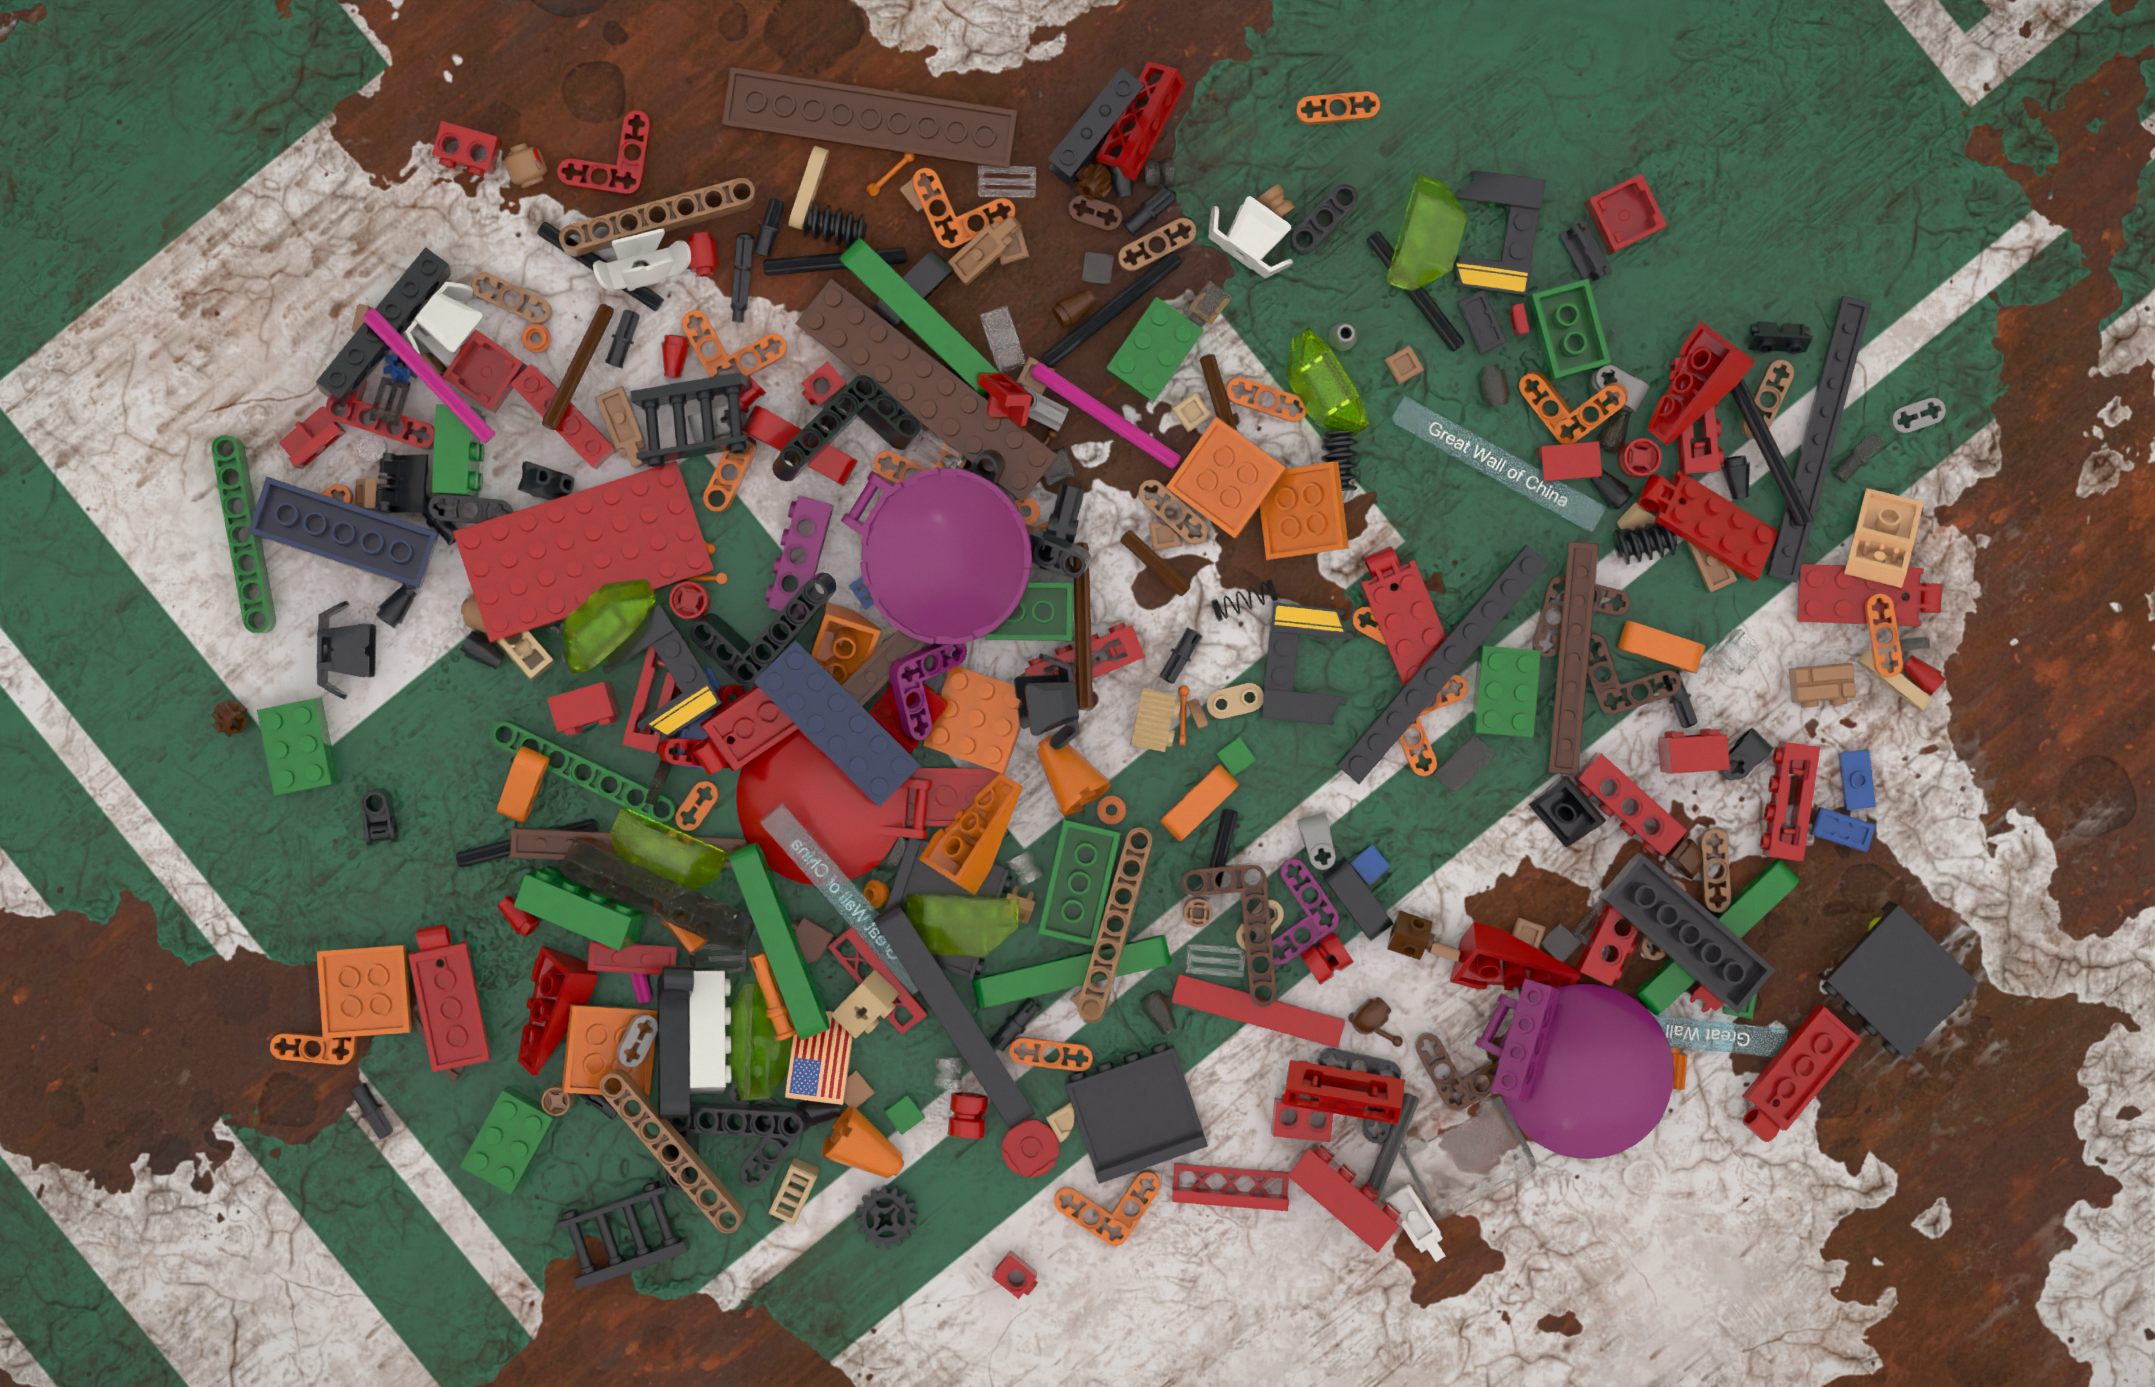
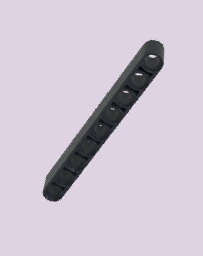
M898 903L873 919L874 923L1008 1127L1012 1130L1034 1115L1033 1109Z

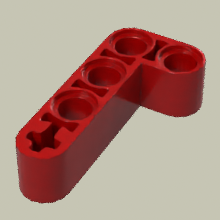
M367 380L364 381L347 402L348 411L343 416L339 417L336 413V406L338 404L329 397L327 399L325 409L328 416L333 420L423 450L434 449L435 426L362 402ZM373 410L376 416L373 424L366 426L363 420L366 412ZM400 419L403 422V430L399 434L394 435L391 431V425L395 420ZM413 429L423 433L426 432L430 435V439L423 440L411 435Z
M758 405L754 406L742 428V431L779 451H782L802 430ZM803 443L806 447L811 448L808 444ZM829 445L808 467L845 486L858 461Z

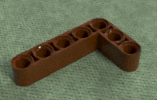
M1254 863L1188 869L1181 878V884L1189 895L1201 896L1240 892L1249 995L1257 1006H1270L1276 999V982L1265 871ZM1250 869H1256L1260 872V880L1254 885L1247 884L1244 879L1245 873ZM1223 871L1230 873L1232 879L1227 887L1217 886L1215 878L1218 873ZM1192 874L1200 875L1203 880L1202 886L1197 890H1191L1186 885L1187 878ZM1253 898H1259L1263 903L1262 910L1256 914L1250 913L1247 910V903ZM1261 927L1266 933L1264 940L1258 943L1251 941L1249 937L1251 930ZM1258 956H1263L1268 960V966L1263 971H1256L1252 967L1253 960ZM1261 985L1268 986L1271 990L1270 996L1266 1000L1257 999L1255 997L1257 987Z

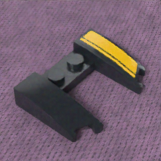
M1471 171L1469 175L1474 177L1465 192L1458 189L1454 198L1509 206L1501 261L1445 255L1446 265L1453 263L1458 280L1452 282V285L1525 297L1528 293L1532 268L1530 266L1546 180Z
M1272 603L1261 718L1334 724L1330 717L1339 703L1343 706L1346 705L1348 697L1293 692L1299 635L1354 640L1353 632H1346L1341 619V615L1346 614L1345 610Z
M658 604L601 642L600 646L607 649L608 665H602L603 672L607 675L653 645L682 692L681 695L637 723L638 728L645 730L648 726L660 733L661 737L659 740L662 742L664 739L672 737L724 704V701L662 604Z

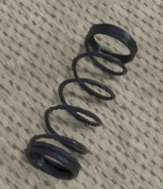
M1269 579L1266 583H1261L1262 600L1255 589L1251 586L1249 587L1250 605L1243 594L1237 591L1236 601L1238 610L1226 595L1224 596L1225 614L1218 600H1212L1211 603L1217 620L1219 622L1222 621V615L1225 619L1228 618L1226 598L1236 613L1240 614L1238 593L1242 596L1248 608L1252 610L1250 589L1254 591L1260 603L1265 605L1263 584L1268 589L1272 602L1278 601L1272 580Z

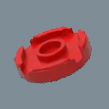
M1026 1119L1012 1130L1009 1129L1006 1132L1002 1142V1155L1006 1165L1014 1173L1025 1177H1038L1047 1173L1055 1165L1059 1155V1141L1055 1132L1047 1123L1037 1119Z

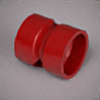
M1646 438L1636 439L1623 445L1619 450L1617 465L1620 471L1627 477L1641 478L1652 474L1658 469L1662 460L1661 451L1652 440Z
M685 581L673 588L669 603L672 611L677 616L683 619L696 620L708 613L711 607V596L703 585Z
M1334 932L1322 938L1320 946L1312 945L1300 953V956L1320 985L1334 977L1335 970L1342 971L1354 963ZM1332 954L1329 960H1326L1325 957Z
M970 1092L951 1093L950 1110L954 1115L949 1117L947 1134L960 1138H984L986 1121L982 1118V1115L987 1113L988 1096Z

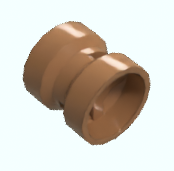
M1280 184L1275 185L1256 199L1281 218H1284L1296 208L1291 200H1284V189Z
M1192 897L1186 901L1183 907V916L1188 924L1198 928L1207 925L1211 921L1213 913L1208 901L1201 897Z
M562 1084L553 1085L542 1096L541 1104L543 1110L551 1116L563 1115L572 1107L574 1093H563Z

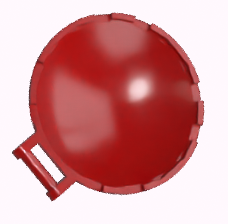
M797 729L742 766L736 794L737 813L743 834L749 845L755 842L759 844L767 864L772 870L790 880L816 886H826L831 877H834V874L836 876L834 881L832 880L828 885L833 883L841 884L856 879L875 868L885 859L899 837L926 839L927 830L924 827L928 790H931L932 781L908 778L878 807L820 748L818 749ZM909 788H916L913 828H906ZM796 840H799L802 844L800 846V843L796 842L799 847L798 850H794L790 845ZM803 847L807 848V852L809 851V853L806 854L803 858H801L806 853V849H803L799 853L797 852ZM812 858H815L817 861L821 859V861L817 863L812 869L810 867H812L816 863V861L812 860L807 864V862ZM820 864H825V865L828 867L827 873H826L824 876H821V877H820V876H817V875L815 874V868H817V870H816L817 874L822 875V874L825 873L826 867H825L824 865H820Z

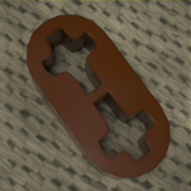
M1082 195L1073 198L1069 204L1070 217L1077 223L1104 232H1113L1121 225V211L1112 204L1097 199H1087ZM1081 202H1085L1086 208L1094 211V214L1083 213L1082 217L1077 216V210L1073 209L1075 205L1079 206ZM1109 211L1114 212L1113 217L1117 219V222H1111L1110 226L1104 225L1105 220L1097 217V213L1107 215Z

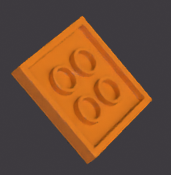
M1215 417L1166 488L1229 535L1237 538L1287 467L1222 419Z
M1327 462L1286 469L1260 505L1266 560L1349 549L1339 463Z
M960 666L949 669L940 695L947 701L948 706L932 725L931 733L925 738L923 746L1005 774L1021 730L1017 710L1020 700L1016 698L1015 686Z
M406 944L317 951L323 1039L412 1032Z
M570 1004L562 1092L602 1095L599 1086L602 1078L613 1070L621 1069L627 1072L643 1092L650 1097L656 1036L644 1060L636 1067H627L619 1062L616 1057V1050L634 1016L642 1013L648 1014L657 1022V1010ZM648 1020L645 1023H638L637 1027L640 1029V1033L637 1039L640 1038L643 1031L649 1032L651 1027L647 1025ZM636 1041L631 1049L626 1048L624 1050V1054L627 1056L626 1061L630 1057L635 1058L637 1056V1053L634 1051V1047L637 1044ZM610 1078V1087L615 1091H621L622 1085L620 1080Z

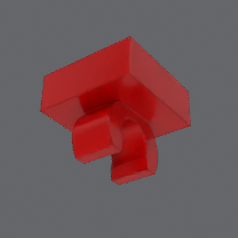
M1698 983L1689 1000L1693 1003L1696 999L1700 998L1705 1002L1701 1008L1703 1013L1709 1011L1710 1008L1716 1012L1723 1005Z

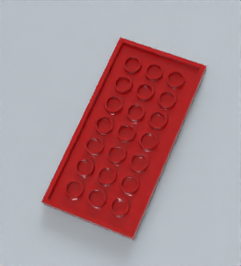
M677 461L453 531L490 643L714 571Z

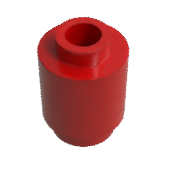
M701 232L689 235V242L687 244L691 251L690 272L696 273L697 277L714 275V270L719 269L716 242L712 239V234Z

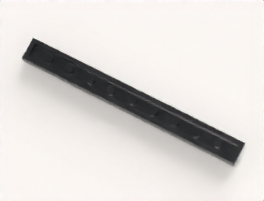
M1842 296L1840 299L1793 478L1813 516V520L1872 304L1847 296ZM1787 503L1784 507L1766 575L1797 583L1813 520L1803 526L1797 525Z
M1524 545L1336 765L1356 783L1360 784L1549 564L1528 545Z

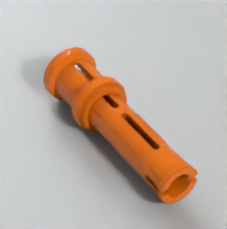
M765 951L750 956L749 960L754 968L768 1007L766 1009V1016L771 1019L776 1032L775 1040L780 1041L796 1035V1029Z

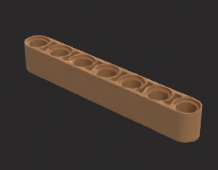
M737 178L567 225L560 231L559 241L564 252L570 256L588 254L613 247L612 241L657 229H664L665 232L747 210L755 203V188L748 179ZM744 188L750 192V196L745 200H739L734 196L735 192ZM712 196L722 199L720 206L715 208L709 207L706 202ZM683 204H690L694 207L693 212L689 215H682L678 210ZM660 211L666 214L664 221L661 223H654L650 220L651 215L655 212ZM628 219L638 222L637 227L632 231L622 228L623 223ZM599 227L609 229V234L603 239L596 238L594 233ZM571 235H579L581 241L578 245L571 247L566 244L567 238Z
M1144 828L1132 829L1126 837L1078 1002V1012L1080 1018L1088 1024L1099 1023L1105 1015L1150 860L1153 841L1149 831ZM1136 837H1144L1148 843L1143 849H1136L1132 846V841ZM1129 864H1135L1140 868L1139 873L1134 877L1124 874V869ZM1123 891L1130 893L1132 896L1131 901L1125 905L1119 904L1116 901L1117 894ZM1111 920H1121L1124 923L1122 930L1119 932L1110 931L1107 927ZM1104 947H1112L1116 951L1115 956L1111 960H1104L1099 956L1100 951ZM1099 974L1106 976L1108 979L1107 984L1103 988L1093 987L1091 981L1094 976ZM1094 1002L1099 1005V1012L1095 1016L1084 1014L1083 1008L1087 1003Z
M616 1069L605 1075L599 1085L605 1099L713 1225L722 1233L728 1234L736 1231L745 1218V1211L740 1203L668 1119H659L658 1108L627 1072ZM610 1078L620 1080L622 1085L621 1091H615L610 1087ZM629 1100H635L640 1104V1113H633L629 1109ZM648 1122L656 1123L659 1126V1135L649 1133L647 1129ZM667 1145H675L679 1150V1156L675 1158L669 1156L666 1151ZM686 1167L695 1168L698 1172V1179L692 1180L688 1178L685 1174ZM705 1189L715 1191L717 1201H708L704 1196ZM726 1211L732 1212L736 1216V1223H727L723 1218V1213Z

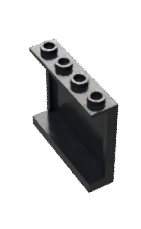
M909 838L885 911L898 903L938 966L972 980L974 974L980 976L985 959L980 958L983 946L987 948L990 946L994 931L989 930L992 919L998 921L1004 904L998 902L1002 892L1008 893L1013 877L1008 875L1009 868L993 863L991 871L976 894L973 895L919 860L929 841ZM878 930L879 934H877L876 938L877 942L881 943L878 936L882 935V933ZM875 939L873 947L884 951L888 943L885 939V942L879 945Z
M1888 901L1881 908L1885 912L1882 918L1827 975L1819 973L1817 976L1824 982L1822 988L1833 998L1838 995L1844 1001L1841 1006L1854 1018L1858 1015L1864 1021L1861 1026L1873 1037L1878 1034L1884 1040L1881 1045L1891 1055L1895 1056L1898 1053L1907 1059L1978 982L1900 905Z
M1167 1042L1152 1046L1150 1048L1151 1052L1140 1055L1139 1052H1134L1124 1056L1123 1062L1113 1065L1112 1061L1097 1065V1071L1088 1074L1085 1073V1070L1069 1075V1080L1065 1081V1088L1072 1103L1098 1184L1208 1147L1174 1045L1168 1046Z

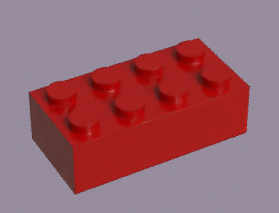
M1314 1144L1287 1176L1378 1253L1400 1227L1403 1221L1400 1217L1402 1212L1391 1202L1388 1201L1387 1204L1382 1202L1377 1197L1379 1192L1366 1182L1362 1185L1356 1180V1172L1348 1165L1343 1163L1340 1166L1332 1159L1335 1155L1322 1144L1319 1147Z

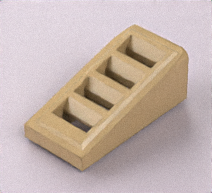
M794 1157L769 1210V1214L795 1225L817 1179L819 1167ZM792 1181L794 1183H797L805 1187V1189H800L792 1184H789V1182ZM784 1192H787V1193H790V1194H792V1195H794V1196H796V1197H799L800 1200L798 1201V1200L793 1199V1198H791V1197H789V1196H787V1195H784ZM783 1202L796 1209L793 1212L780 1206L779 1203Z

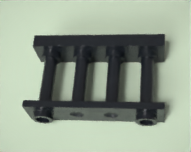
M1121 67L1048 157L1047 160L1051 162L1047 168L1048 171L1070 188L1078 179L1076 174L1084 165L1088 166L1099 153L1114 123L1142 90L1144 85Z
M738 372L631 391V402L642 408L646 414L649 451L636 453V458L647 464L648 467H661L665 465V461L725 451L738 454L747 452V448L756 447V440L748 435H743L739 400L742 391L751 390L750 378ZM724 395L728 398L731 437L715 440L712 400H714V396ZM697 399V401H700L704 442L688 444L684 405L689 400ZM669 404L673 406L676 447L660 449L657 410L660 408L659 405Z
M659 1180L642 1186L643 1191L579 1213L577 1209H573L560 1215L561 1219L555 1223V1228L558 1230L568 1227L581 1265L580 1273L573 1279L577 1290L688 1252L690 1249L688 1238L686 1236L679 1239L678 1235H674L661 1194L667 1192L670 1188L667 1183L660 1185ZM650 1198L664 1239L661 1241L662 1245L651 1248L650 1244L647 1245L633 1203ZM619 1208L623 1209L636 1246L635 1254L624 1258L623 1254L619 1253L606 1215L607 1212ZM593 1217L596 1219L609 1257L607 1259L608 1264L599 1267L596 1266V1263H592L578 1223Z

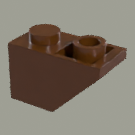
M806 915L802 921L796 919L792 925L806 964L818 961L835 932Z

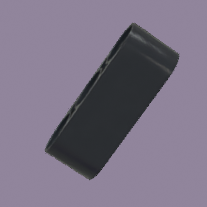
M1350 184L1337 186L1295 229L1290 238V247L1293 252L1298 255L1311 253L1348 215L1358 201V193ZM1340 192L1349 194L1351 204L1347 206L1339 204L1336 199L1337 194ZM1319 213L1328 214L1331 218V225L1326 227L1320 226L1317 223L1316 216ZM1307 234L1311 238V245L1306 248L1300 247L1296 242V236Z
M933 249L902 279L926 300L954 272V269ZM881 300L875 305L874 308L894 328L903 322Z
M1345 857L1321 874L1370 941L1394 925Z

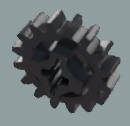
M885 1184L879 1193L873 1187L871 1188V1197L863 1195L861 1198L865 1205H857L856 1210L862 1213V1215L855 1217V1222L862 1223V1226L858 1228V1233H867L866 1243L871 1241V1239L876 1240L875 1248H878L881 1242H884L886 1248L890 1249L893 1241L898 1246H901L902 1236L907 1239L911 1238L908 1228L916 1229L917 1223L911 1221V1219L918 1217L917 1211H911L915 1201L907 1202L905 1200L908 1195L907 1191L901 1195L897 1194L898 1186H894L891 1192L887 1190ZM883 1198L893 1199L891 1203H881L879 1199ZM902 1207L906 1215L905 1224L899 1218V1211ZM894 1208L891 1217L892 1222L887 1219L880 1224L881 1212L886 1214ZM868 1210L874 1216V1223L871 1227L867 1219ZM882 1231H892L895 1234L881 1235L880 1233Z

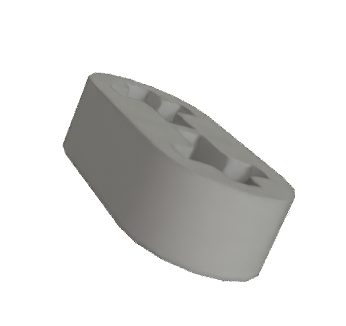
M1928 398L1898 408L1890 415L1889 425L1893 431L1899 434L1938 423L1944 418L1946 413L1945 405L1937 398ZM1928 403L1931 407L1937 408V412L1933 414L1934 419L1931 415L1921 417L1920 412L1928 409ZM1900 413L1903 416L1914 415L1915 420L1907 422V428L1903 424L1898 425L1897 420L1901 418Z
M642 1013L634 1016L630 1021L616 1050V1057L623 1065L636 1067L644 1060L658 1031V1023L652 1016ZM648 1020L647 1025L651 1027L649 1032L643 1031L640 1038L637 1039L640 1033V1029L637 1027L638 1023H645ZM636 1041L637 1044L634 1047V1051L637 1053V1056L635 1058L630 1057L626 1061L627 1056L624 1054V1050L626 1048L631 1049Z

